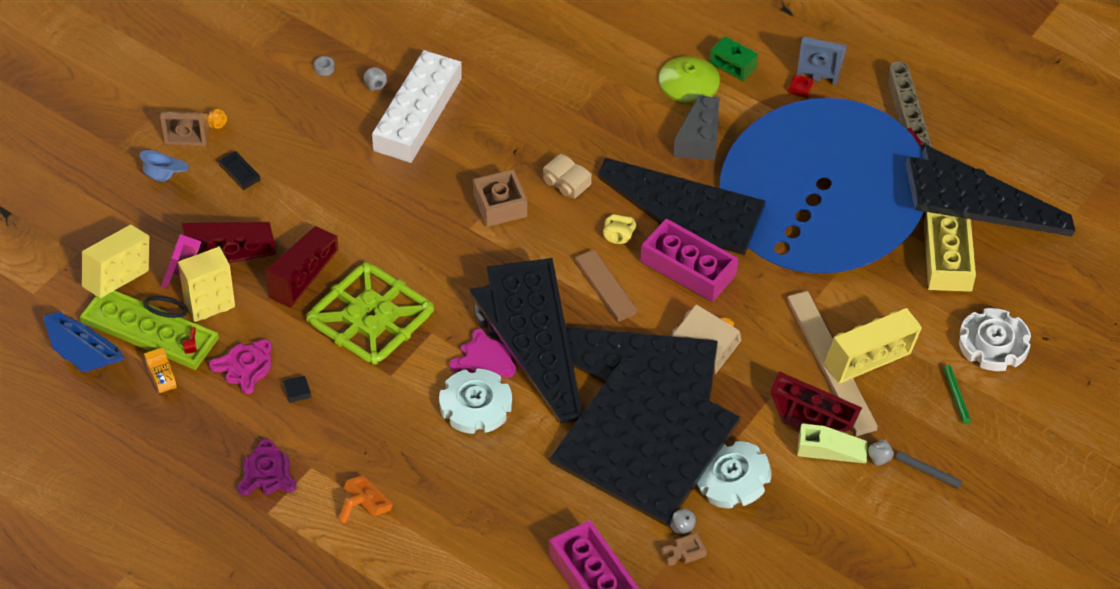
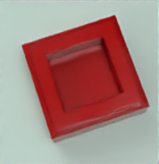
M794 74L788 88V93L808 98L814 84V79Z

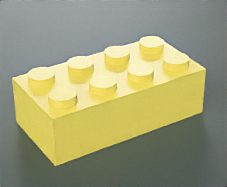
M925 212L923 227L928 290L972 292L976 271L971 219Z
M907 308L900 311L895 310L881 319L876 318L866 325L856 326L849 332L837 334L833 338L824 365L838 384L850 378L857 377L911 354L922 327Z

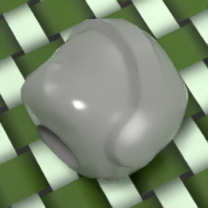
M373 67L366 71L364 81L370 90H380L385 86L387 76L383 70Z
M886 439L879 440V442L870 445L868 448L869 456L876 466L883 465L893 458L894 452Z
M688 509L675 511L670 520L671 529L675 533L682 535L689 534L696 524L695 514Z

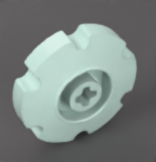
M476 369L474 373L463 370L452 375L445 382L446 390H441L439 395L442 417L450 418V426L464 433L475 434V431L478 429H482L485 433L493 431L506 421V412H511L512 392L509 385L501 384V376L485 369Z
M736 441L730 447L724 444L697 484L701 494L706 495L709 503L715 506L733 508L736 503H741L745 506L758 499L765 492L763 485L771 481V466L766 454L761 455L758 446L748 442Z

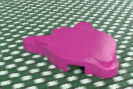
M476 329L473 332V340L461 346V352L466 356L450 361V369L453 372L467 370L470 373H474L476 369H485L501 377L508 378L512 377L516 372V366L511 360L507 347L499 341L488 338L481 329Z
M266 339L253 342V345L243 346V343H240L232 348L226 356L212 359L209 362V368L212 372H228L225 376L227 383L239 384L244 394H251L254 392L256 382L265 377L271 368L270 354L272 344Z

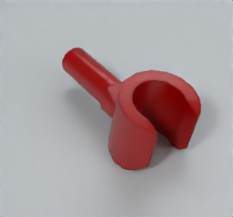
M191 327L189 340L183 341L185 354L197 352L195 327Z

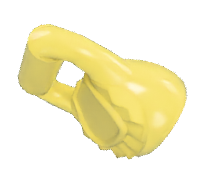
M616 214L610 215L605 220L604 238L611 243L625 244L630 241L632 233L636 229V222L632 217Z

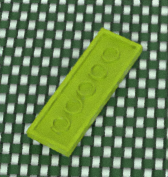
M115 290L102 298L96 296L80 316L81 323L148 351L164 347L168 359L194 370L198 368L219 339L217 332L183 318H168L151 313L144 307L142 301ZM151 306L152 308L158 311L166 312L164 310ZM191 327H195L197 352L185 354L183 341L189 340Z

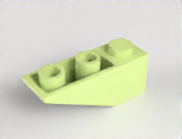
M801 424L797 456L866 463L868 441L826 426Z

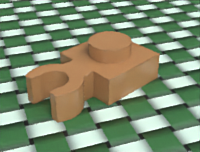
M694 533L675 540V547L671 545L663 547L662 556L672 555V557L667 558V565L672 566L679 559H682L686 564L706 557L707 550L698 534Z

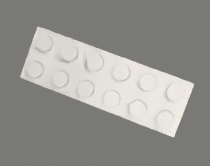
M423 50L372 133L373 151L412 163L462 79L460 61Z

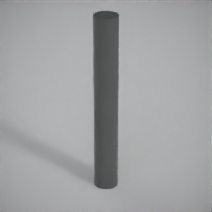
M901 451L896 456V460L957 489L962 484V480Z

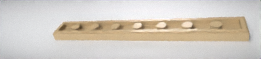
M806 291L788 296L787 302L833 393L837 397L862 407L861 413L852 429L855 436L877 431L878 426L854 379L850 378L838 384L824 365L833 339L809 292Z

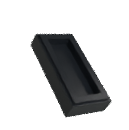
M237 151L218 160L219 166L242 190L261 181L260 175Z

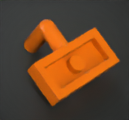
M362 475L346 481L344 489L352 496L346 499L338 519L340 522L346 523L353 506L361 504L369 513L377 516L390 511L393 503Z

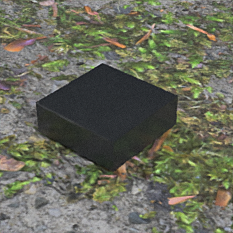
M305 376L283 381L289 403L311 398V392Z

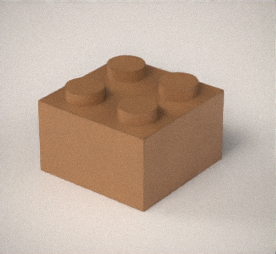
M514 169L473 179V197L486 227L527 217L528 200Z

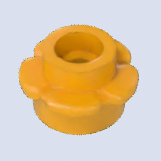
M215 109L208 114L209 126L220 129L225 125L227 116L223 110Z

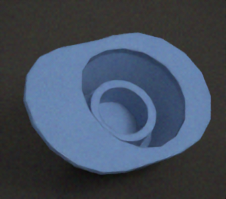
M144 150L139 154L143 161V174L159 182L167 181L174 172H184L189 168L186 162L157 151Z

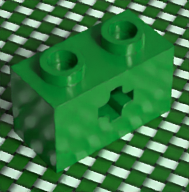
M724 36L711 49L710 63L744 82L757 68L758 53Z

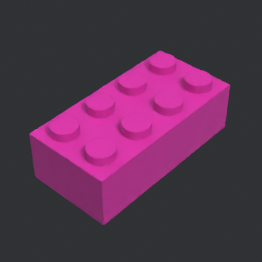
M668 219L663 221L641 247L642 263L711 302L720 295L737 275L739 258Z
M591 520L549 540V556L572 589H639Z

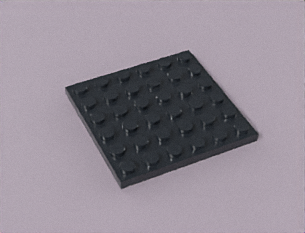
M624 356L549 459L551 464L657 522L668 526L674 512L679 510L707 467L741 422V417Z

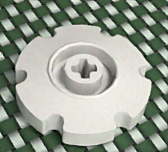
M986 308L983 314L973 312L965 318L960 328L959 347L970 362L978 361L980 368L991 371H1005L1007 365L1017 367L1026 359L1031 346L1029 343L1031 337L1029 328L1019 317H1010L1009 311Z

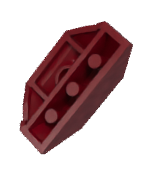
M780 371L770 390L782 423L800 430L801 424L826 426L845 433L854 428L862 410V407Z

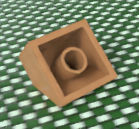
M161 112L160 117L165 144L207 146L210 128L208 113Z

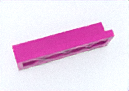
M180 234L161 287H168L173 273L180 275L178 261L197 255L201 241Z

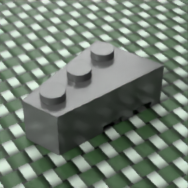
M698 96L674 140L673 157L715 160L720 97Z

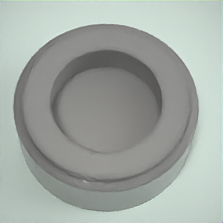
M326 56L317 58L314 62L315 72L320 76L331 75L335 70L334 60Z

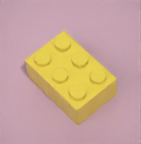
M131 224L82 251V287L99 298L106 296L149 271V235Z
M220 246L178 261L184 304L187 306L194 322L207 319L210 316L235 307L230 265Z

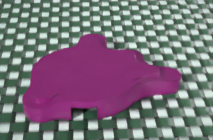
M269 439L260 441L258 447L254 449V453L249 457L246 456L243 467L245 476L237 487L238 493L241 496L249 495L257 487H261L265 495H270L279 489L287 493H292L296 490V481L289 475V458L287 454L284 455L279 451V448L274 445L273 441Z

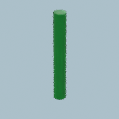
M946 365L943 367V371L963 424H968L971 422V418L951 365Z

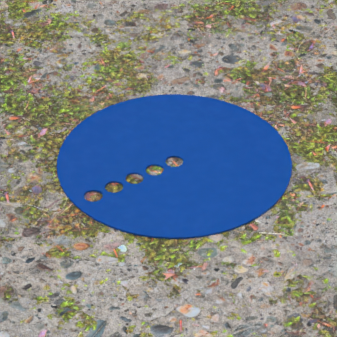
M808 99L794 102L769 112L755 121L739 136L723 164L720 188L766 200V206L748 247L754 253L775 265L798 272L824 274L844 272L866 266L889 254L917 226L924 211L914 209L906 160L908 157L924 158L920 146L903 125L885 112L872 106L846 99ZM820 178H828L832 185L827 190H820L816 187V182ZM810 194H818L821 197V203L817 206H810L806 203V197ZM800 210H807L811 213V218L807 222H799L796 220L795 215ZM797 226L801 233L797 238L791 239L785 235L786 228ZM779 242H786L790 246V251L787 254L779 255L774 250L775 245Z

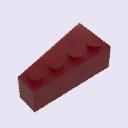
M270 222L182 223L184 236L201 241L197 254L220 246L228 263L276 255Z
M315 226L266 269L269 298L291 308L339 250L338 236Z

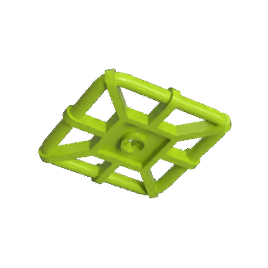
M363 262V265L355 268L339 284L331 287V291L306 314V320L313 327L333 339L339 347L343 346L364 361L377 365L378 362L384 360L403 341L406 342L411 338V334L434 312V304L406 286L403 280H397L379 267L369 264V262ZM364 273L366 290L355 299L344 290ZM370 273L393 288L384 296L371 289ZM401 292L420 305L398 307L391 301ZM336 297L348 304L340 312L320 313ZM367 312H374L375 314L374 316L371 314L366 316ZM418 315L405 328H399L393 324L398 317ZM343 321L350 327L344 333H338L326 325L325 322ZM384 330L396 336L377 353L376 338ZM357 332L370 339L371 354L350 341Z

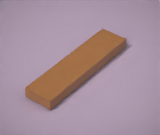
M595 250L575 257V263L617 322L637 314L636 307Z

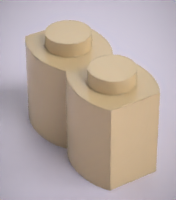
M559 154L543 168L544 181L549 186L559 188L564 196L575 199L592 185L590 172L584 167L575 164L563 154Z

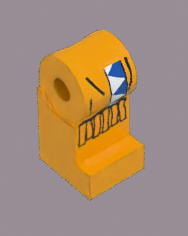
M164 347L144 353L146 367L157 392L162 393L177 388Z

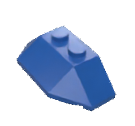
M62 312L44 316V322L53 350L59 353L63 359L69 360L76 365L79 370L88 372L123 361L124 356L117 346L83 323L66 317V314Z

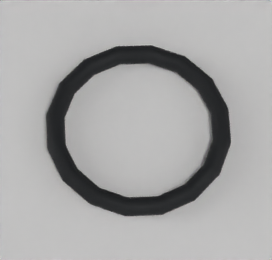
M150 296L143 301V305L148 311L163 317L181 318L186 316L189 311L182 302L165 296ZM155 300L166 301L180 306L184 311L181 313H166L152 308L148 305V302Z

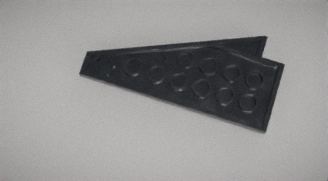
M925 145L922 150L924 159L908 157L906 160L915 210L1066 236H1073L1076 231L1071 214L986 174L982 169H975L930 146Z
M606 157L598 172V179L659 224L668 219L722 250L742 255L746 254L766 206V200Z
M553 258L487 266L489 286L471 288V298L559 423L577 421L582 415V409Z
M566 327L573 367L605 383L625 356L710 401L718 347L717 340Z

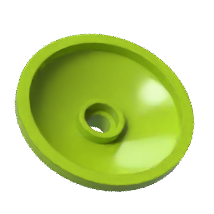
M683 56L670 60L662 67L659 73V85L669 98L678 102L692 104L696 102L698 96H714L719 89L720 76L717 69L710 62L699 57Z

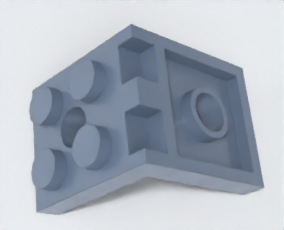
M803 37L797 75L801 76L802 73L812 75L815 81L820 82L822 78L832 79L833 84L837 85L847 45Z

